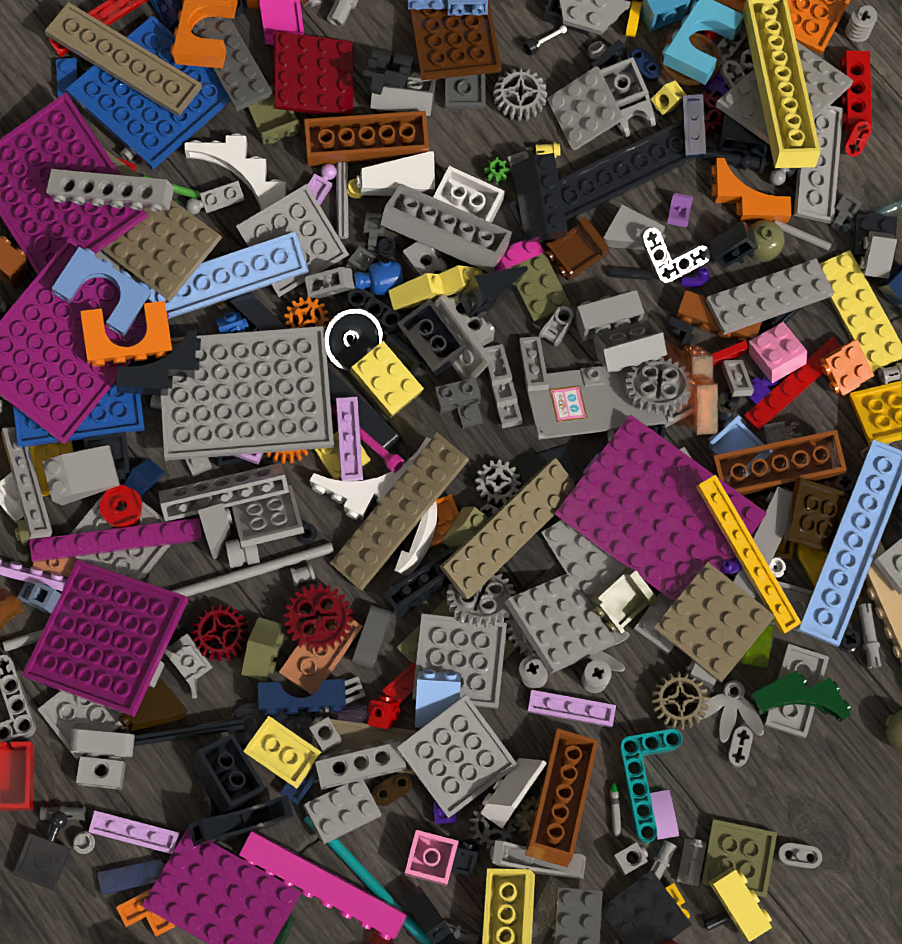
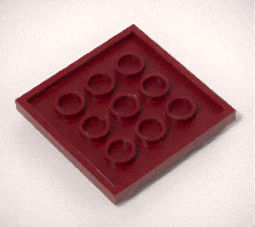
M275 31L273 35V109L337 117L353 116V41Z

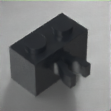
M743 220L709 241L713 258L724 269L736 261H739L741 264L744 263L743 257L746 255L750 258L754 257L752 252L758 248L754 231Z

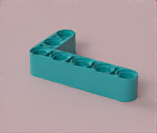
M676 729L628 736L619 745V754L637 840L643 844L651 843L657 836V826L643 756L676 750L682 743V735ZM673 735L677 739L676 745L668 744L666 737ZM653 739L656 747L649 749L645 745V740ZM627 742L632 743L635 751L632 753L627 752L624 749V744ZM636 764L639 767V773L632 774L628 769V765ZM640 785L643 788V794H634L632 787ZM637 807H645L648 811L647 816H639ZM645 827L651 830V838L646 839L642 836V828Z

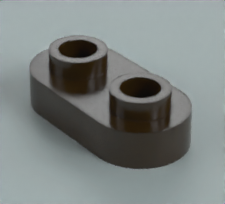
M397 773L374 788L372 793L375 803L379 806H388L406 795L412 789V779L407 773ZM399 780H405L406 785L404 787L398 786ZM386 791L387 797L380 798L379 793Z

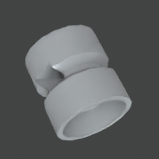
M237 539L226 541L230 568L240 567L244 562L248 565L260 563L257 544L242 548L241 543Z

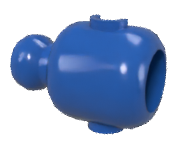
M379 261L371 264L367 269V273L357 271L353 274L355 288L361 290L369 288L374 295H380L381 297H390L388 290L404 284L402 267L396 261Z

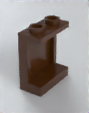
M585 216L579 220L578 226L566 233L565 238H559L552 243L550 241L547 242L545 254L551 262L554 261L557 265L559 274L570 281L606 257L610 247Z

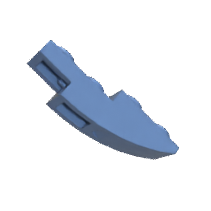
M408 0V9H448V15L456 16L488 15V0Z

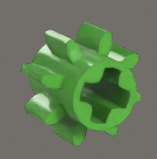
M496 157V160L493 162L488 161L487 165L489 168L484 170L485 174H489L488 181H495L496 184L501 180L506 181L507 177L505 174L510 172V168H505L506 160L502 162Z

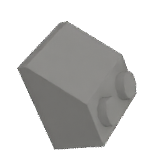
M223 503L198 510L213 559L218 558L231 534L230 526L234 525L229 508L224 509Z

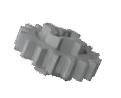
M498 460L497 464L490 461L489 467L485 464L482 466L484 472L478 471L477 475L480 478L475 480V483L479 484L476 487V491H482L480 498L487 497L488 504L493 500L495 501V506H498L499 501H502L504 505L507 499H510L513 496L512 494L518 491L517 488L521 486V482L516 481L520 478V474H514L516 467L508 468L509 462L502 465L501 460ZM495 471L491 476H487L490 472ZM497 479L500 480V486H496ZM486 488H489L493 492V494L487 491ZM504 490H509L506 494L501 495Z

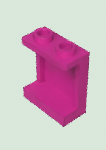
M259 0L266 44L273 46L275 31L305 35L300 0Z

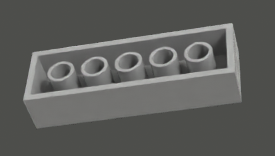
M403 184L399 185L386 204L380 224L489 273L494 272L505 254L512 232Z

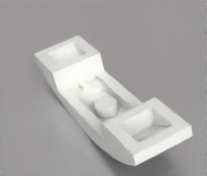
M436 501L421 518L409 553L401 551L395 571L407 577L415 570L430 547L437 521Z

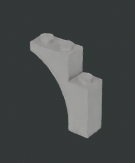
M495 840V846L491 847L490 858L493 859L492 863L501 868L530 869L534 874L584 879L586 857L582 854H573L568 867H563L526 856V846Z

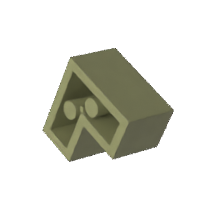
M258 617L248 639L241 675L266 682L269 674L274 673L276 662L273 661V658L277 657L285 633H282L283 624Z

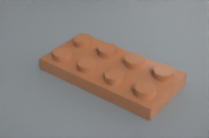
M327 603L324 610L331 609L332 605ZM333 613L329 616H337V613ZM320 615L316 619L317 622L321 621L322 617ZM354 620L351 623H347L352 626V630H345L348 638L341 636L342 645L335 642L334 650L327 646V652H324L323 648L319 647L318 653H315L314 647H311L308 652L306 644L301 648L297 646L279 671V674L308 694L313 695L320 688L322 681L327 680L363 629V626ZM328 622L325 628L327 630H335L337 624L335 622ZM311 626L306 634H314L316 628Z

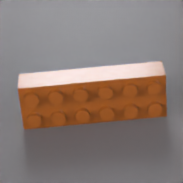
M426 111L305 119L308 166L333 165L338 162L389 161L429 152Z
M837 430L714 455L711 460L714 474L741 495L795 485L796 478L815 481L839 476L847 470ZM774 450L765 460H754L749 468L750 474L746 477L748 472L746 465L756 455ZM755 464H759L755 469L753 468Z
M556 729L550 744L547 764L525 851L526 856L568 867L575 850L599 740Z

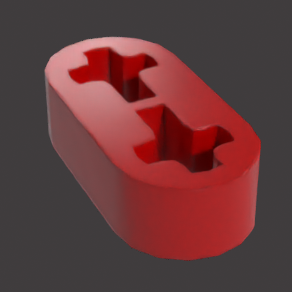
M861 118L853 123L844 142V149L849 156H858L863 151L872 132V127L868 120ZM864 124L866 127V131L862 130L859 135L860 131L858 130V127H862ZM856 141V145L858 148H853V150L851 151L849 145H854Z

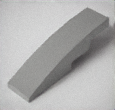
M503 344L486 347L484 349L493 360L487 366V371L502 428L521 425L522 417Z

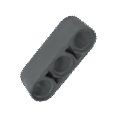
M374 605L371 606L352 663L373 669L392 616V611Z

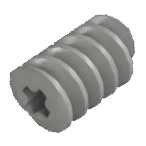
M870 5L854 9L845 29V34L849 40L859 43L869 38L877 21L876 10Z
M528 656L522 660L519 672L524 685L529 688L543 687L547 682L548 674L541 659L537 656Z
M593 660L588 663L581 677L583 688L590 693L603 691L611 679L612 673L609 665L602 660Z

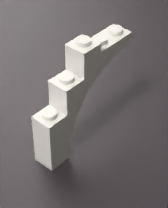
M241 134L226 136V143L220 141L202 143L197 140L185 142L186 158L209 161L234 173L253 192L261 211L286 196V182L277 179L266 182V159L257 156L247 159L246 136Z
M426 437L418 451L396 473L390 472L378 478L364 481L344 482L328 479L314 473L310 479V485L317 493L324 494L325 492L331 495V499L338 503L345 502L344 511L348 517L355 520L358 518L363 520L374 498L377 499L376 502L379 504L431 439Z

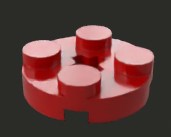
M119 485L106 490L103 494L104 496L99 505L100 513L103 519L112 527L126 528L141 518L142 500L138 492L133 488ZM118 502L127 504L124 511L115 509L118 507Z

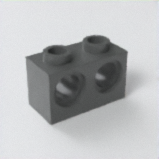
M476 377L435 387V397L440 414L457 410V407L476 402L480 404L481 394Z

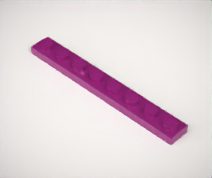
M200 518L32 539L30 540L32 562L202 541Z

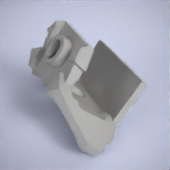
M185 634L173 644H168L164 653L189 683L192 698H197L196 679L213 667L206 657L201 655L202 652L196 648L197 645L190 636Z

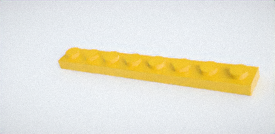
M713 475L698 484L696 488L767 610L775 615L773 621L780 633L785 634L801 624L799 617L717 476Z

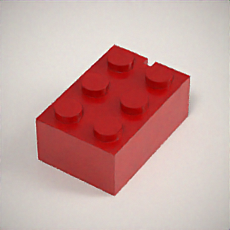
M0 742V811L33 810L35 745L32 742H11V745L7 742Z

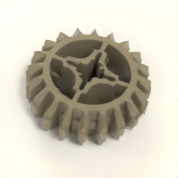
M679 671L676 673V678L669 673V681L662 677L660 681L663 685L656 683L655 688L658 691H652V696L657 699H652L651 704L658 705L653 708V712H661L657 719L661 720L665 717V726L668 725L669 721L673 722L672 729H675L676 723L680 724V730L684 729V723H687V726L692 728L691 720L699 724L700 719L698 716L704 718L706 714L702 710H708L709 708L707 704H704L709 701V697L702 696L708 690L706 688L700 690L699 688L702 687L703 683L698 682L696 684L694 683L695 678L688 679V672L685 673L684 678L681 677ZM676 685V693L674 695L662 698L668 688ZM682 685L692 689L696 696L686 694ZM679 691L680 696L683 697L682 700L685 699L681 709L678 702H675L679 695ZM698 703L696 710L690 715L685 716V707ZM664 705L674 707L678 716L669 713Z

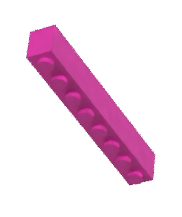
M251 831L239 854L246 862L262 867L266 874H270L273 877L277 875L282 878V882L285 885H290L291 887L295 885L301 888L300 892L309 898H312L314 895L321 899L319 903L330 909L332 906L340 910V915L348 919L354 917L360 920L358 924L370 930L373 927L379 931L378 935L384 939L397 938L408 916V913L256 831Z

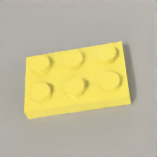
M270 716L267 717L244 749L245 754L296 789L322 754L321 751Z

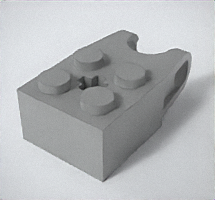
M629 58L600 70L625 118L616 124L623 136H630L628 119L632 116H640L650 127L655 126V116L649 92L634 58Z

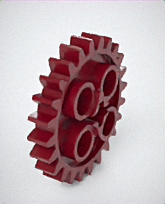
M320 583L318 589H315L314 585L311 584L310 590L303 586L302 594L297 591L295 592L297 599L289 598L292 606H285V609L290 612L284 614V618L289 620L284 623L285 627H291L287 634H294L292 642L299 640V648L306 644L308 652L311 647H314L315 653H318L319 647H322L324 652H327V646L334 650L335 642L342 645L341 636L348 638L345 630H352V626L347 624L353 622V618L348 616L353 613V610L346 609L350 605V601L343 602L345 594L338 596V588L331 592L330 585L323 589L322 583ZM323 602H331L333 604L332 608L324 610L321 607ZM303 606H310L312 608L309 614H302L300 610ZM333 613H337V616H329V615H332ZM317 614H320L322 617L320 622H317L315 619ZM300 620H308L304 623H300ZM328 622H335L337 624L335 630H327L325 626ZM313 626L316 628L314 634L308 635L304 632L305 628Z

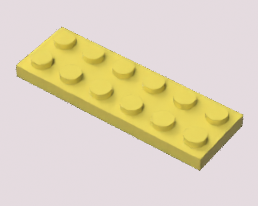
M849 250L820 263L824 274L834 290L833 296L829 297L851 340H858L872 372L878 371L880 367H886L902 360V343L851 251Z

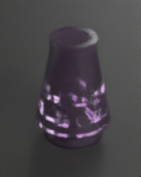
M363 703L343 709L341 712H338V719L365 724L369 720L368 704L363 705Z

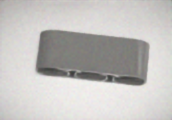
M72 729L69 752L132 757L135 735Z

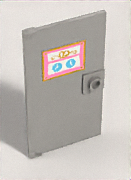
M598 366L581 368V370L547 374L548 390L527 391L538 440L618 430L630 414L646 426L673 423V415L670 410H667L666 415L662 411L655 415L654 410L647 413V408L639 410V404L633 405V399H628L625 386L627 373L631 372L632 366L624 367L617 372H608L605 367ZM658 373L656 392L657 399H660L661 394V373Z

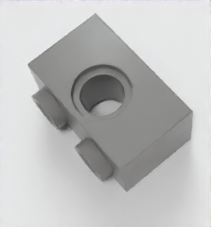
M86 754V757L80 756L76 783L82 786L122 790L126 764L124 761H121L120 757L108 756V759H99V755ZM98 767H107V772L104 776L96 775Z

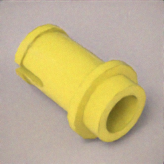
M560 143L536 144V155L554 153L556 158V156H560Z

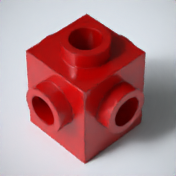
M379 695V698L372 699L368 706V725L383 729L396 727L400 716L399 701L392 700V696Z

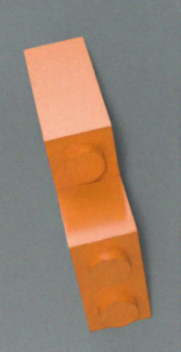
M717 158L715 164L711 165V177H714L711 195L715 196V203H737L736 215L740 216V222L742 220L752 223L759 220L789 222L791 217V197L767 195L746 186L733 174L725 158Z

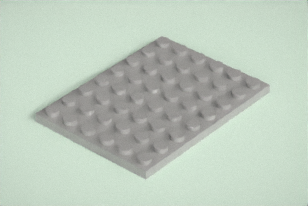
M324 326L197 336V338H201V351L196 352V358H200L199 370H195V377L173 376V388L168 390V396L161 395L165 461L334 447ZM185 337L170 338L172 352L182 343Z

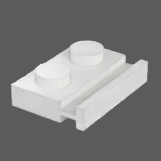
M11 472L0 481V506L17 524V521L24 518Z

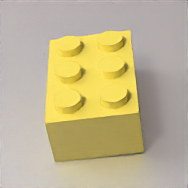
M384 341L350 369V373L389 419L416 398L424 389Z
M729 868L710 880L709 884L742 937L750 942L772 928L769 923L772 919L765 909L763 910L758 906L757 903L760 900L755 892L746 887L745 884L748 881L744 874L739 870Z

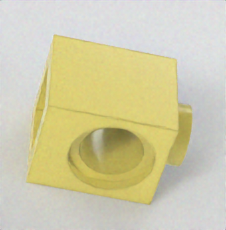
M673 81L665 84L650 100L655 105V108L664 115L673 111L683 101V96L687 95L679 84Z

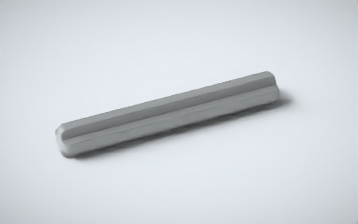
M338 162L336 164L337 235L339 239H347L348 165L346 162Z

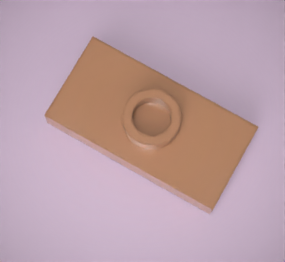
M70 557L34 562L33 567L41 568L43 572L49 574L51 572L63 574V577L68 579L78 559Z

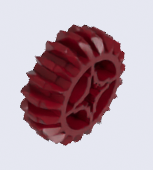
M222 604L218 605V610H215L214 606L211 605V612L208 613L207 610L203 609L204 617L196 616L200 623L193 622L192 624L194 628L198 629L191 631L192 636H198L193 639V642L199 644L196 647L198 650H203L202 656L206 657L210 653V661L214 660L215 655L218 662H222V656H225L226 660L229 661L230 653L237 657L236 649L244 650L240 643H248V640L242 637L249 635L248 630H242L248 627L247 622H242L244 620L243 615L237 616V609L230 613L231 606L229 605L226 606L225 611ZM219 617L228 618L235 625H223L220 623ZM213 620V628L203 635L205 626L209 621ZM217 624L219 625V628L222 629L223 642L221 641V638L218 637ZM238 631L235 641L228 646L227 638L233 635V632ZM205 641H217L222 649L212 648Z

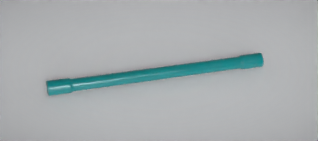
M307 816V817L304 819V821H305V822L314 830V832L317 834V832L315 831V829H314V827H313V825H312V823H311L309 817ZM338 838L327 843L376 897L406 912ZM408 915L403 926L420 944H432L421 927Z

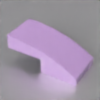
M670 791L650 793L657 826V840L679 836Z

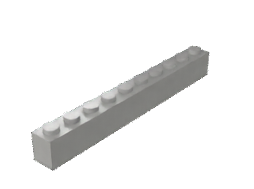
M777 487L775 492L770 491L766 499V503H769V505L764 510L767 515L751 535L768 566L785 533L793 493ZM743 567L739 572L732 573L731 576L735 577L733 582L752 598H755L757 591ZM691 660L687 669L691 671L689 678H695V681L702 682L703 685L712 688L716 679Z

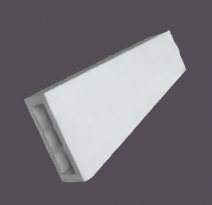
M430 151L362 168L360 176L357 175L356 187L360 188V195L393 196L399 185L403 184L432 197L435 191L434 152Z

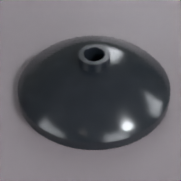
M347 309L336 314L329 321L324 332L327 357L339 368L350 371L353 365L383 342L382 328L377 319L372 314L361 309ZM350 334V335H351L350 341H346L347 335Z

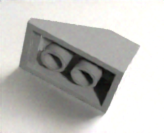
M109 445L67 453L42 461L52 501L60 505H65L120 485Z

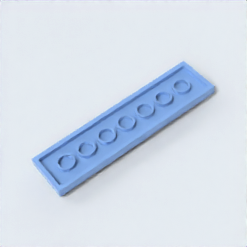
M293 232L201 263L170 302L151 287H149V291H151L149 299L152 302L165 301L166 312L169 314L168 319L307 273L309 270L297 232Z

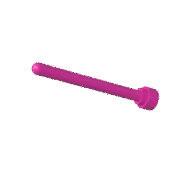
M331 404V413L338 418L337 406ZM360 427V438L385 460L389 470L393 473L399 471L404 465V459L398 454H390Z

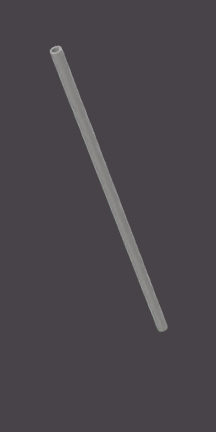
M331 542L171 591L188 597L330 554L334 550ZM44 629L3 641L5 651L38 642Z

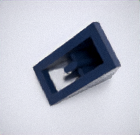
M148 459L132 469L124 485L136 490L142 499L165 474V471L151 459Z

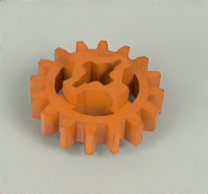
M300 297L299 303L292 301L293 308L287 307L289 314L284 316L285 320H287L285 322L287 328L324 326L326 329L324 324L329 323V318H326L329 316L327 310L323 311L325 309L324 303L318 305V299L312 302L310 297L307 298V301ZM316 311L319 313L321 320L315 316ZM293 318L299 322L297 327L293 322Z

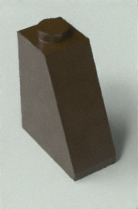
M160 678L154 688L148 687L135 717L118 712L117 715L119 722L124 727L134 731L180 721L185 718L188 710Z

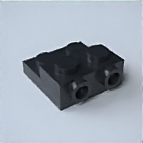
M126 432L85 437V450L106 445L110 446L119 482L126 481L131 473Z

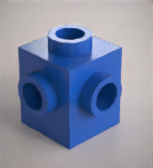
M231 312L222 318L216 319L220 334L242 333L249 330L246 318L242 319L239 312Z

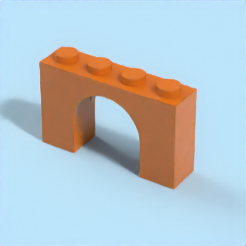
M182 0L183 9L179 11L178 15L179 26L175 28L174 32L175 43L171 45L170 50L176 64L223 68L226 56L224 40L200 38L192 34L191 31L198 21L207 17L234 19L237 0Z
M165 301L144 303L146 335L140 343L132 347H121L109 340L105 333L102 308L80 311L87 365L92 364V367L104 366L105 362L112 361L113 364H122L128 359H134V361L139 362L145 361L147 357L155 356L156 359H163L168 354H171L172 345Z

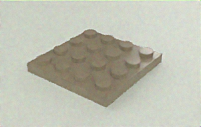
M707 562L654 626V629L721 683L774 619L775 615Z

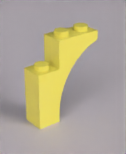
M458 265L440 274H423L388 290L393 309L406 311L425 303L429 299L435 300L443 295L449 296L462 293L474 275L484 273L478 267Z

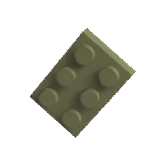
M545 252L508 268L528 267L527 272L517 284L516 289L533 324L553 316L555 311L561 306L571 307Z

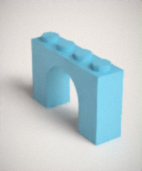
M695 0L690 9L691 13L689 16L685 15L681 22L682 27L674 32L671 39L672 43L665 46L662 53L664 56L663 64L706 85L715 70L717 59L696 49L691 44L689 37L697 31L709 30L733 41L742 27L745 15L714 0Z

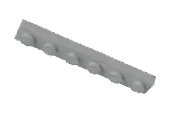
M16 427L2 428L1 435L30 539L50 537L52 529L29 447H18Z

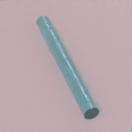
M902 200L867 215L886 216L902 209ZM855 220L841 225L842 232L845 233L854 229Z

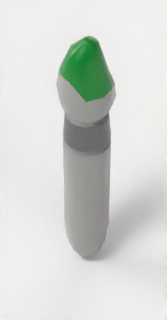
M613 783L609 792L611 797L612 829L614 835L618 837L621 832L620 803L618 799L620 793L616 783Z

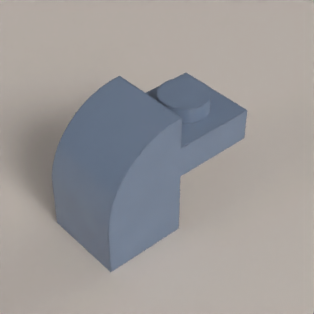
M25 582L17 599L38 608L42 612L51 614L61 594L55 589L36 582V584Z

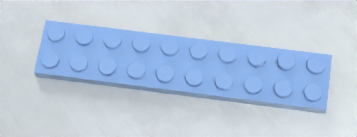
M873 439L798 631L839 647L902 485L901 450Z

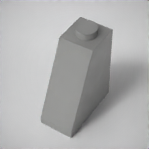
M622 205L603 240L609 247L645 250L640 240L641 231L645 227L656 228L664 241L666 237L663 234L665 226ZM649 232L647 239L653 243L652 236L654 234Z

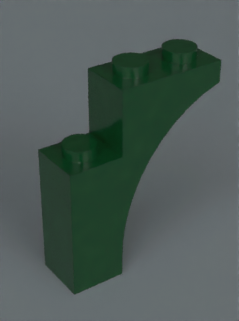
M797 670L749 696L759 716L772 709L787 705L815 707L827 712L839 722L851 716L850 705L841 698L839 694L840 688L835 681H832L829 677L807 689L805 677L799 674Z

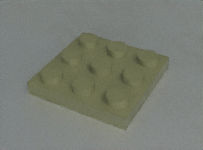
M713 819L701 885L710 886V880L732 868L744 874L748 881L745 884L746 887L753 890L757 897L766 898L777 833Z

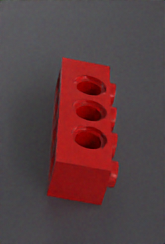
M846 50L843 58H840L839 68L853 80V83L841 95L840 105L844 106L842 118L844 132H849L853 123L861 118L868 120L872 126L870 51ZM851 71L857 72L858 75H853ZM852 89H855V90H857L859 93H858V94L853 93L851 90H852ZM852 108H857L860 112H855ZM864 124L862 127H858V130L860 131L859 133H861L862 130L866 131V127Z

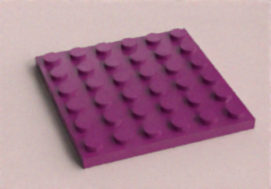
M77 560L22 676L34 682L135 717L189 599L185 595Z

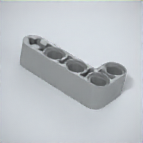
M0 655V689L11 718L0 723V732L3 729H9V736L5 739H0V742L11 744V742H17L32 736L36 731V723L14 661L7 655ZM6 662L8 664L6 666V669L10 675H6L5 671L2 669V663ZM9 682H16V688L14 690H6V686ZM17 701H22V709L14 711L13 705ZM29 721V729L20 731L21 723Z

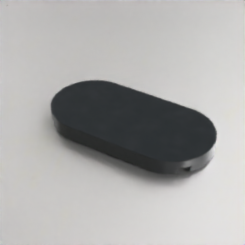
M245 703L234 710L230 716V719L241 717L244 720V729L230 731L231 734H234L238 743L244 746L249 744L268 716L309 744L312 742L310 727L313 726L311 724L313 720L304 710H298L297 714H285V711H277L275 715H264V712L259 711V703Z

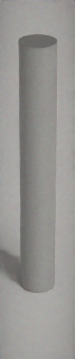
M775 220V223L781 227L783 232L829 251L832 243Z

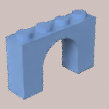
M78 247L53 285L51 293L70 304L86 281L92 278H105L111 281L119 291L120 301L107 320L106 327L124 338L142 310L144 303L150 298L151 291H149V287L140 281L138 283L133 281L127 272L123 270L117 271L109 261L105 259L101 261L96 258L95 253L90 249Z

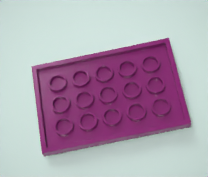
M186 829L142 907L207 944H273L302 893L214 843L194 847L190 831Z

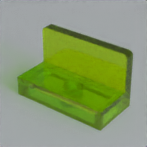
M768 625L743 655V664L759 667L768 666L773 626Z

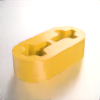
M632 0L625 36L635 38L642 2Z

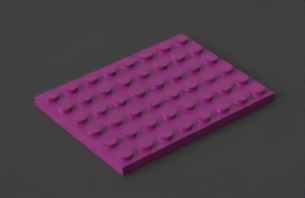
M67 93L61 95L0 139V216L22 251L26 254L37 275H39L69 238L73 239L83 248H88L97 254L149 217L144 208L142 210H134L123 206V208L119 209L110 205L98 207L91 203L78 205L72 201L58 203L53 201V198L46 192L51 169L121 175Z
M71 238L65 242L0 320V396L63 445L66 444L117 380V367H128L134 360L128 359L122 364H113V361L105 362L104 366L92 367V364L87 365L80 311L102 308L105 333L109 340L118 346H135L146 335L143 308L124 338L106 327L107 320L120 301V294L117 287L105 278H92L86 281L70 304L51 293L53 285L78 247L84 249Z
M631 414L555 512V516L624 567L635 569L647 584L673 603L707 562L723 573L721 569L722 562L732 560L735 557V553L696 488L698 484L714 474ZM719 479L750 535H752L767 513Z

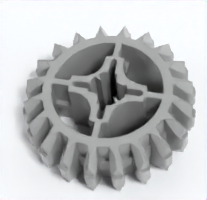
M513 68L511 69V74L505 71L504 77L500 76L498 78L499 83H495L493 96L496 98H494V103L498 104V111L503 110L504 116L510 114L511 120L514 116L518 117V121L522 117L528 120L530 115L535 118L537 112H541L542 106L546 104V85L542 84V78L537 79L536 72L531 75L530 69L523 72V69L519 68V72H516ZM517 83L516 86L509 87L510 85ZM519 88L521 89L522 93L521 100L519 95ZM525 102H531L530 104L523 106Z

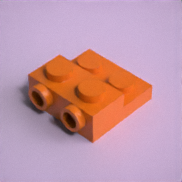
M853 339L819 358L822 363L821 369L830 380V388L837 395L843 396L858 388L862 382L874 376L857 339Z

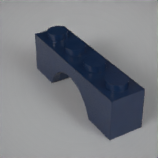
M345 679L323 680L317 692L306 698H296L289 695L282 688L280 682L258 683L259 711L264 712V715H275L277 711H285V714H297L298 710H307V713H319L320 709H329V712H341L342 708H346Z

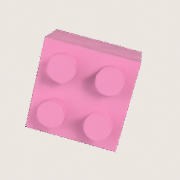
M784 322L749 341V355L771 383L807 364V350Z
M416 830L405 875L447 886L458 841Z

